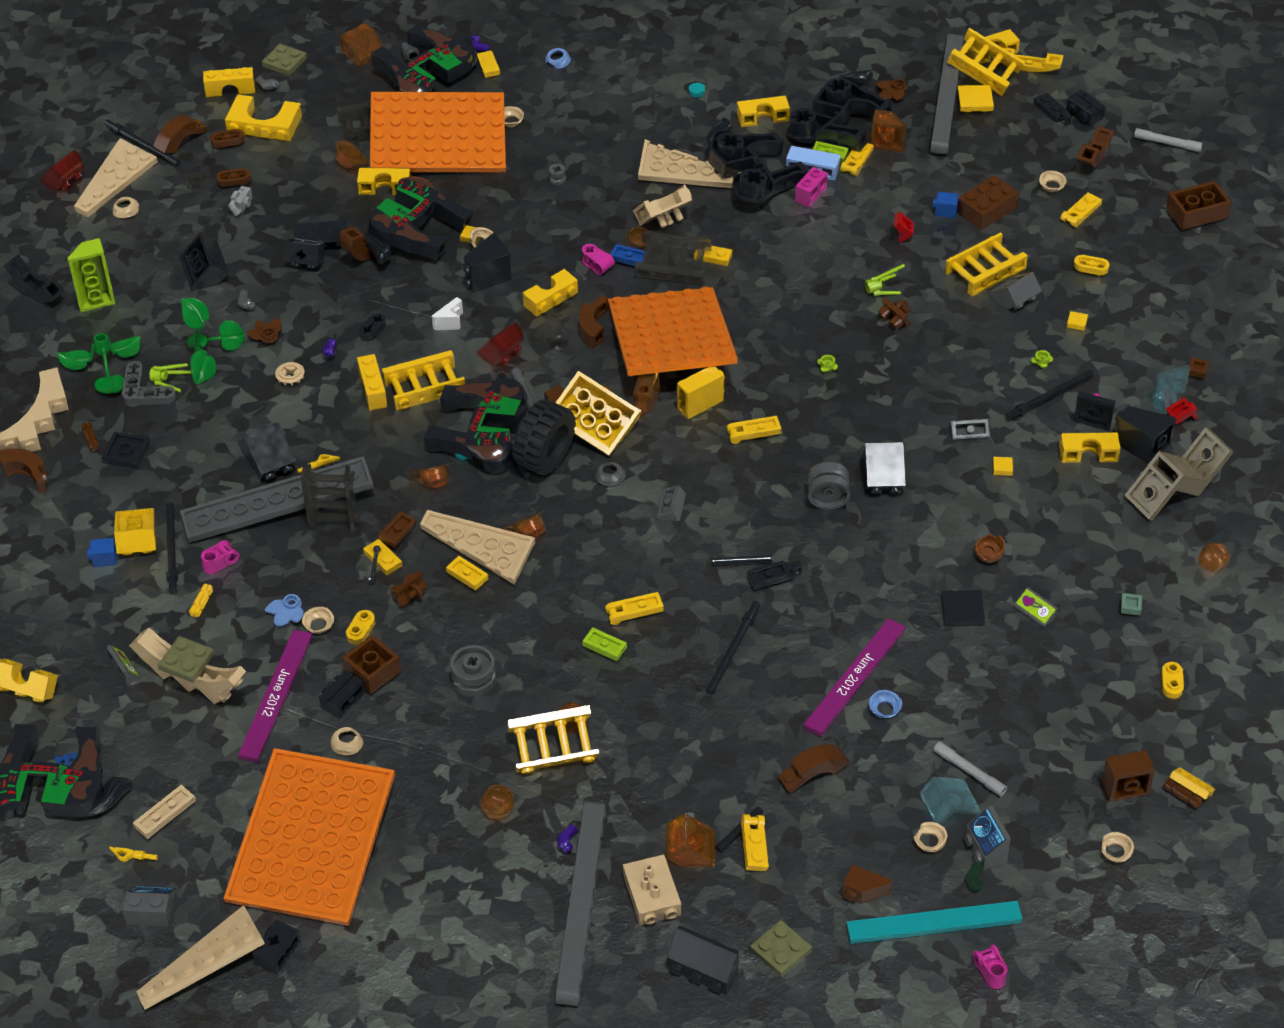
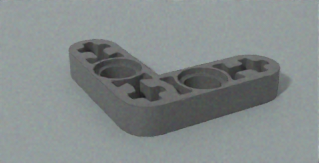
M132 361L127 364L122 390L125 404L159 405L171 404L176 401V392L171 386L142 387L144 370L141 362ZM131 381H137L134 385L129 384ZM147 394H154L152 397H145Z

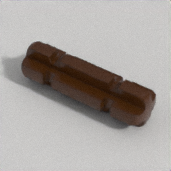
M88 421L82 423L81 427L90 451H98L100 446L91 423Z
M1168 778L1164 783V789L1173 792V795L1184 802H1189L1195 809L1201 806L1203 802L1201 797L1194 795L1192 791L1181 784L1177 785L1173 779Z

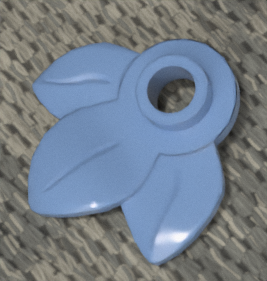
M288 594L283 600H274L265 608V612L275 615L274 623L277 627L285 626L290 621L298 623L304 615L301 608V599L295 594Z

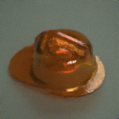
M339 140L335 143L337 149L335 158L345 168H352L356 163H368V159L350 142Z
M451 464L430 469L410 470L408 472H419L426 486L437 488L447 484V467Z
M544 510L530 518L504 526L502 529L513 527L519 534L537 537L546 531L541 516Z

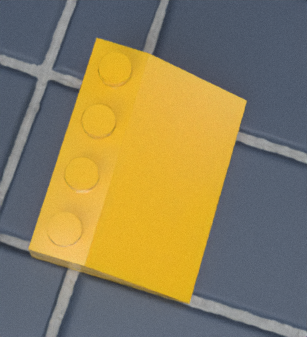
M580 371L576 373L556 402L573 412L576 427L574 428L575 435L608 456L627 436L640 418L639 409Z

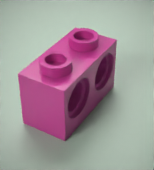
M812 167L795 187V202L810 208L827 189L828 173Z

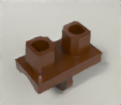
M885 297L882 300L883 306L878 311L879 316L886 320L892 315L893 318L889 323L895 330L903 325L907 328L910 325V322L907 321V314L910 312L908 309L909 303L906 300L900 302L896 300L893 304Z
M417 570L414 574L408 573L400 585L392 586L390 592L397 600L398 605L404 607L413 598L420 599L423 597L422 591L427 588V584L422 578V572Z

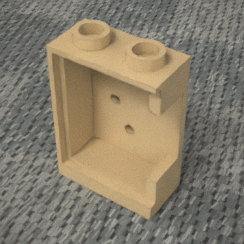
M684 184L674 193L651 202L648 200L644 201L633 210L639 225L641 226L657 219L661 228L667 225L670 226L674 223L670 215L672 212L677 221L682 220L683 216L680 209L692 201L691 192Z
M664 854L623 864V878L639 926L651 925L657 921L674 919L677 916H681V901Z

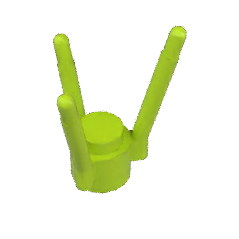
M902 264L883 274L865 280L867 293H873L874 296L900 295V291H880V289H882L883 281L896 277V274L892 273L904 268L905 265Z
M187 363L154 366L150 369V380L155 382V386H171L163 383V381L167 380L168 374H191V371L168 370L187 367ZM171 386L175 391L181 392V389Z

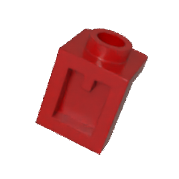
M900 211L896 213L894 227L899 231L898 240L903 242L914 234V222Z
M1185 397L1166 408L1167 413L1176 418V425L1190 416L1194 420L1198 418L1195 413L1198 411L1192 401L1189 403Z

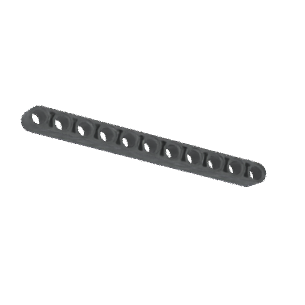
M947 35L930 153L944 155L948 153L959 70L947 63V60L954 48L958 51L961 50L964 35Z
M584 802L556 989V1004L579 1005L605 823L606 803Z

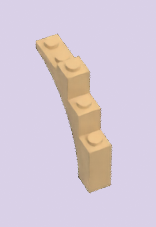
M57 368L39 372L40 388L35 403L17 423L7 430L0 432V451L5 449H24L31 452L41 450L37 434L55 430L51 414L69 410Z
M147 628L142 631L129 645L162 679L169 676L174 677L188 692L195 688L199 689L213 704L220 701L225 702L231 696L230 691L233 687L236 688L243 681L241 677L246 672L241 666L219 668L206 665L194 683L158 669L157 664L170 649L171 645L160 638L152 629Z

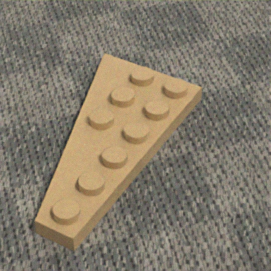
M120 138L74 205L75 211L89 217L158 162L157 157Z
M646 139L644 141L638 180L731 188L733 176L722 178L707 160L703 162L698 160V157L675 149L671 151L665 149L660 144L657 146L650 144V141Z
M430 510L426 511L420 523L421 529L514 585L535 544V537Z
M243 905L136 991L144 1009L153 1006L265 944L245 906Z

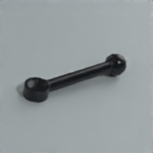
M378 545L373 548L375 553L371 576L368 578V582L371 585L376 583L378 553L381 551Z

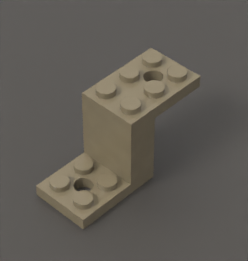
M1205 427L1182 457L1159 451L1124 496L1149 520H1153L1176 491L1200 496L1234 451L1209 428ZM1210 449L1211 456L1209 459H1206L1205 452ZM1152 488L1153 495L1148 498L1147 491Z

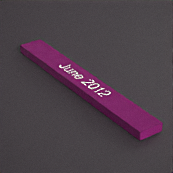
M889 618L885 621L806 720L804 729L822 737L905 632V626Z
M298 630L292 631L239 751V759L259 763L313 639L312 633Z

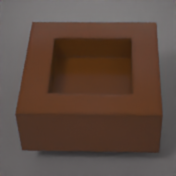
M1191 357L1187 375L1205 379L1210 361Z

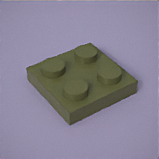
M279 44L262 61V67L290 76L307 59V53Z
M179 636L157 665L158 669L194 683L215 653L213 648Z
M780 920L750 945V951L782 978L812 952V946Z

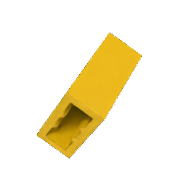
M715 366L707 367L677 383V409L687 419L724 401L725 376L723 372Z

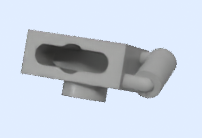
M241 186L238 191H234L228 207L235 216L243 213L246 207L250 206L252 200L251 188Z

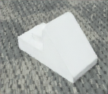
M456 297L432 315L434 330H457L461 328L460 316L463 314L461 299Z

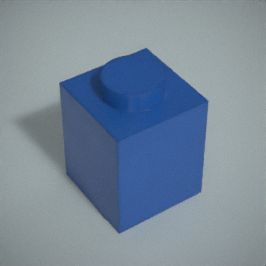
M938 192L937 198L933 199L932 208L936 209L935 216L956 218L959 194Z
M114 538L90 540V548H87L88 560H92L93 567L117 565V551Z

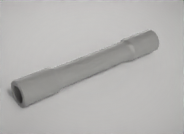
M1136 128L1134 138L1177 146L1199 153L1203 145L1202 142L1184 140Z
M939 741L935 745L933 750L935 753L958 766L999 797L1005 794L1007 791L1006 785L974 766L943 742Z

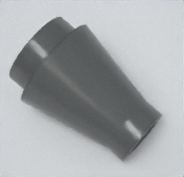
M408 42L401 45L406 61L409 62L419 55V50L409 45Z

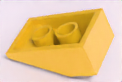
M154 508L115 512L114 535L117 554L130 555L133 552L150 553L156 550Z

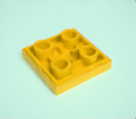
M965 85L957 87L960 111H993L994 104L991 85Z

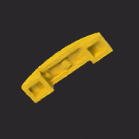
M1003 48L1015 55V49ZM1047 53L1046 58L1015 55L1025 62L1021 71L1047 72L1059 69L1064 55Z

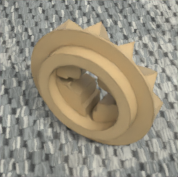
M295 362L284 363L275 372L278 382H283L284 385L288 383L293 385L295 382L299 383L300 379H304L305 374L303 366Z

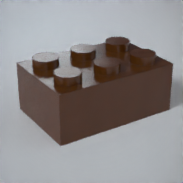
M994 175L958 197L956 213L982 230L1017 208L1019 192Z
M1212 181L1169 192L1166 209L1179 227L1184 230L1228 218L1232 202L1217 182Z

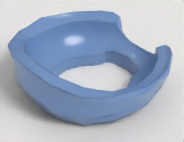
M562 48L550 50L545 57V63L549 62L556 69L568 66L571 61L568 52ZM552 53L563 54L560 59H551Z
M879 690L869 700L871 712L879 718H891L897 715L902 707V699L896 693L889 690ZM881 703H889L893 707V713L883 715L878 711L877 706Z

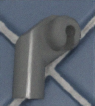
M258 76L255 80L265 91L279 87V82L275 79L265 80L262 76Z
M241 290L238 297V306L250 311L253 310L255 303L247 298L248 292L246 290Z

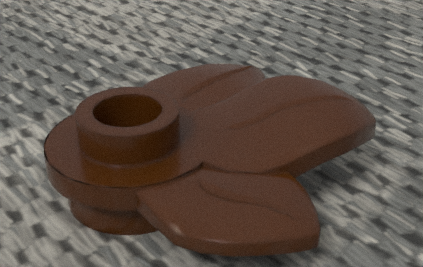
M895 79L893 82L885 80L876 84L882 90L879 97L887 100L892 98L896 101L901 100L905 96L904 92L907 89V85L902 79Z
M278 318L269 324L257 320L254 329L247 331V334L254 340L273 343L278 339V333L282 329V324Z

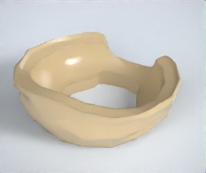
M504 107L505 119L507 117H515L519 120L512 123L505 122V126H517L522 121L524 112L518 107Z
M1045 171L1040 175L1039 179L1041 187L1045 191L1052 193L1061 190L1067 182L1066 177L1057 171ZM1053 181L1058 183L1060 187L1049 188L1046 186V183Z
M122 197L113 206V215L117 218H128L136 215L139 211V203L131 197ZM122 202H131L130 205L124 208L117 206V204Z
M477 227L470 233V242L475 248L474 242L476 238H483L485 240L493 232L484 227Z
M314 607L304 613L302 623L311 633L322 634L332 628L334 615L326 607ZM322 619L326 621V626L323 629H311V624L314 620Z
M343 727L333 733L330 744L335 753L344 756L352 755L362 748L363 739L353 728ZM344 732H353L356 736L353 741L345 743L339 740V735Z
M925 822L921 824L916 836H914V840L923 851L937 852L946 844L947 831L938 823ZM923 834L934 835L938 839V844L934 847L925 846L920 841V837Z
M1110 832L1103 837L1101 850L1106 859L1115 863H1123L1132 856L1134 844L1127 835L1119 832ZM1118 845L1123 848L1124 855L1113 857L1106 853V847Z

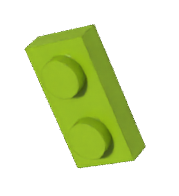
M816 141L812 150L841 155L840 163H842L848 155L849 148Z
M593 627L582 641L584 647L615 661H618L627 649L626 642Z

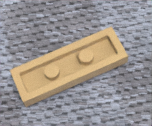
M180 785L135 820L133 827L146 839H149L196 801L195 796L184 786Z

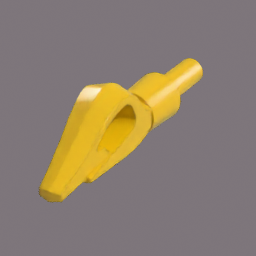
M321 454L318 460L297 469V472L299 474L307 470L313 471L324 465L325 467L330 465V463H335V461H339L341 458Z
M109 847L116 857L124 863L131 859H158V855L147 854L145 851Z

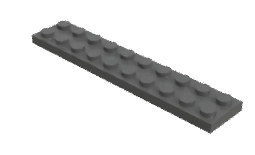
M362 456L180 510L188 541L191 543L374 488V484L365 458Z

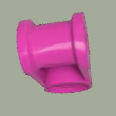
M586 244L582 247V253L584 254L582 264L593 270L596 274L602 275L614 265L613 257L595 245Z
M223 540L201 553L203 571L206 574H215L227 566L236 563L240 554L237 550H233L229 541Z
M990 945L988 949L980 952L977 950L973 951L974 963L983 975L987 985L992 989L1004 987L1008 968L996 945Z

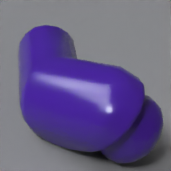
M472 35L471 38L476 51L487 52L490 50V45L482 44L479 42V36Z
M329 339L323 347L322 353L325 357L334 356V348L337 344L335 340Z
M573 824L568 826L558 836V848L562 849L563 853H568L573 849L570 839L578 832Z

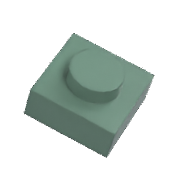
M1122 593L1121 613L1141 615L1142 595Z

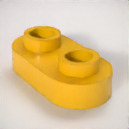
M1078 255L1074 259V268L1077 271L1099 276L1105 275L1109 271L1110 264L1106 259L1087 255Z
M362 610L355 615L346 630V637L349 643L359 645L366 640L375 625V616L371 611Z
M1167 662L1163 665L1161 672L1162 692L1166 697L1176 699L1182 695L1184 689L1183 669L1176 662Z

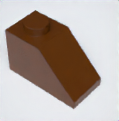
M852 865L842 884L841 896L851 902L860 904L889 896L893 880Z

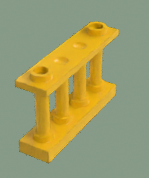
M969 28L963 39L966 43L960 51L955 48L953 49L947 63L979 83L991 85L992 91L1003 96L1010 84L1007 79L1013 71L1019 73L1025 62ZM972 45L980 50L973 60L965 55ZM985 54L994 58L988 68L979 64ZM999 62L1008 67L1001 77L993 72Z
M1000 232L947 259L945 274L948 275L957 271L969 282L967 293L970 296H974L1026 269L1028 255L1024 252L1015 256L1001 245L1003 234ZM997 250L1008 260L1000 263L990 253ZM984 257L994 267L987 270L977 259ZM970 264L981 274L973 277L963 266Z
M452 350L382 369L385 386L393 385L397 394L394 396L396 411L440 399L445 385L465 384V378H456L452 368H455ZM445 370L449 381L439 383L435 373ZM428 375L432 385L421 388L417 378ZM410 380L414 390L404 393L400 382Z
M590 706L508 720L509 733L514 732L517 736L522 761L521 764H516V772L530 774L534 772V769L582 760L583 763L595 761V758H598L599 750H591L585 723L591 715ZM575 721L577 723L583 752L571 754L565 728L567 722ZM554 725L557 727L563 756L550 758L545 733L546 726ZM534 728L537 731L542 760L530 762L524 733L527 729Z

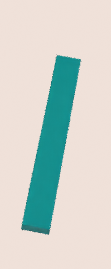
M1018 901L847 921L846 927L850 944L1019 924L1022 923L1023 919Z

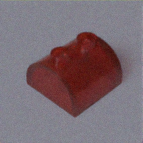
M74 149L53 165L40 180L52 190H59L60 188L65 190L71 185L70 180L74 179L76 181L83 175L81 173L84 170L82 158Z
M517 322L511 324L477 351L478 355L489 364H505L510 360L508 355L511 352L514 355L522 349L520 346L524 341L522 329Z

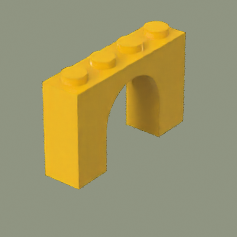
M237 94L225 118L226 130L240 129L244 135L291 141L302 118L301 103L284 101L280 112L275 117L267 120H257L252 118L255 111L253 97Z

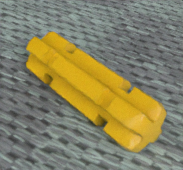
M202 585L201 591L193 602L194 605L189 610L190 616L196 618L200 616L201 610L204 609L209 596L213 592L211 585Z

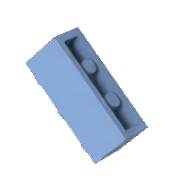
M791 146L786 158V167L802 162L809 171L812 167L827 172L828 180L835 181L840 169L841 155Z

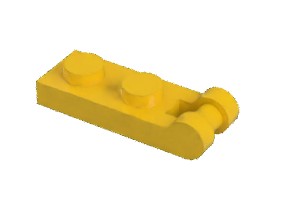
M867 143L860 152L852 149L845 162H842L840 171L844 173L850 172L851 175L857 176L872 153L874 145Z
M1088 192L1068 211H1064L1060 220L1069 222L1071 226L1076 228L1101 206L1102 199Z
M777 416L730 423L726 427L732 444H737L742 440L781 434L782 430Z
M655 592L608 603L605 609L607 614L610 615V623L617 625L624 620L663 612L664 606L659 593Z
M742 814L741 817L746 870L767 871L769 868L764 815L750 817V814ZM750 825H755L756 829H750Z

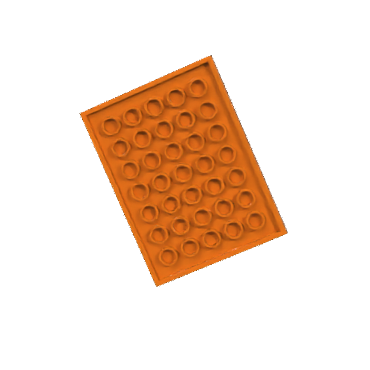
M371 92L370 168L410 169V172H506L504 92Z
M713 287L608 299L609 310L628 376L738 364L737 355Z
M274 748L223 898L224 902L349 926L394 781L395 770Z

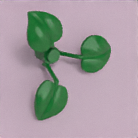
M184 298L181 299L183 320L189 328L197 329L187 338L188 347L195 350L191 356L190 368L194 384L197 385L211 379L216 373L214 358L207 356V351L201 349L206 346L207 341L221 339L222 348L232 351L238 349L243 344L245 333L239 324L232 320L222 322L219 327L220 336L207 338L199 332L205 326L204 322L209 319L208 307L198 299Z
M99 333L93 337L94 344H91L92 349L90 353L85 350H74L65 353L58 352L60 363L71 370L85 368L87 362L92 361L94 351L98 355H103L107 377L97 379L94 384L95 389L100 393H117L123 390L124 378L121 375L110 377L106 354L110 350L112 354H117L123 358L136 355L140 350V335L111 344L107 334Z

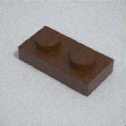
M400 511L381 531L378 539L395 548L415 527L417 520Z

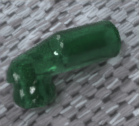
M977 861L965 875L968 887L972 891H979L983 887V881H980L979 874L984 869V866Z

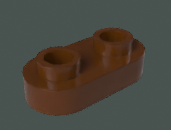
M240 129L215 132L210 137L211 144L216 148L240 145L244 142V133Z
M240 168L221 171L216 175L218 185L228 187L249 183L251 175L248 169Z

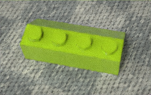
M100 238L82 242L68 257L80 312L115 304Z

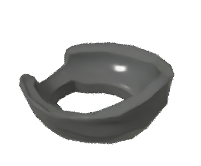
M615 462L602 464L595 473L597 482L608 487L617 486L624 481L626 476L625 470ZM611 465L616 467L617 471L613 474H606L603 472V467Z

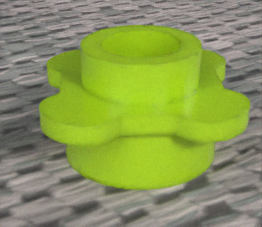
M1045 350L1037 351L1035 357L1031 359L1032 363L1037 364L1041 368H1046L1047 364L1053 361V357Z
M824 355L817 361V364L821 366L822 372L838 369V365L835 364V358L832 355Z

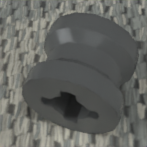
M553 164L549 167V181L552 184L561 185L566 181L565 166Z

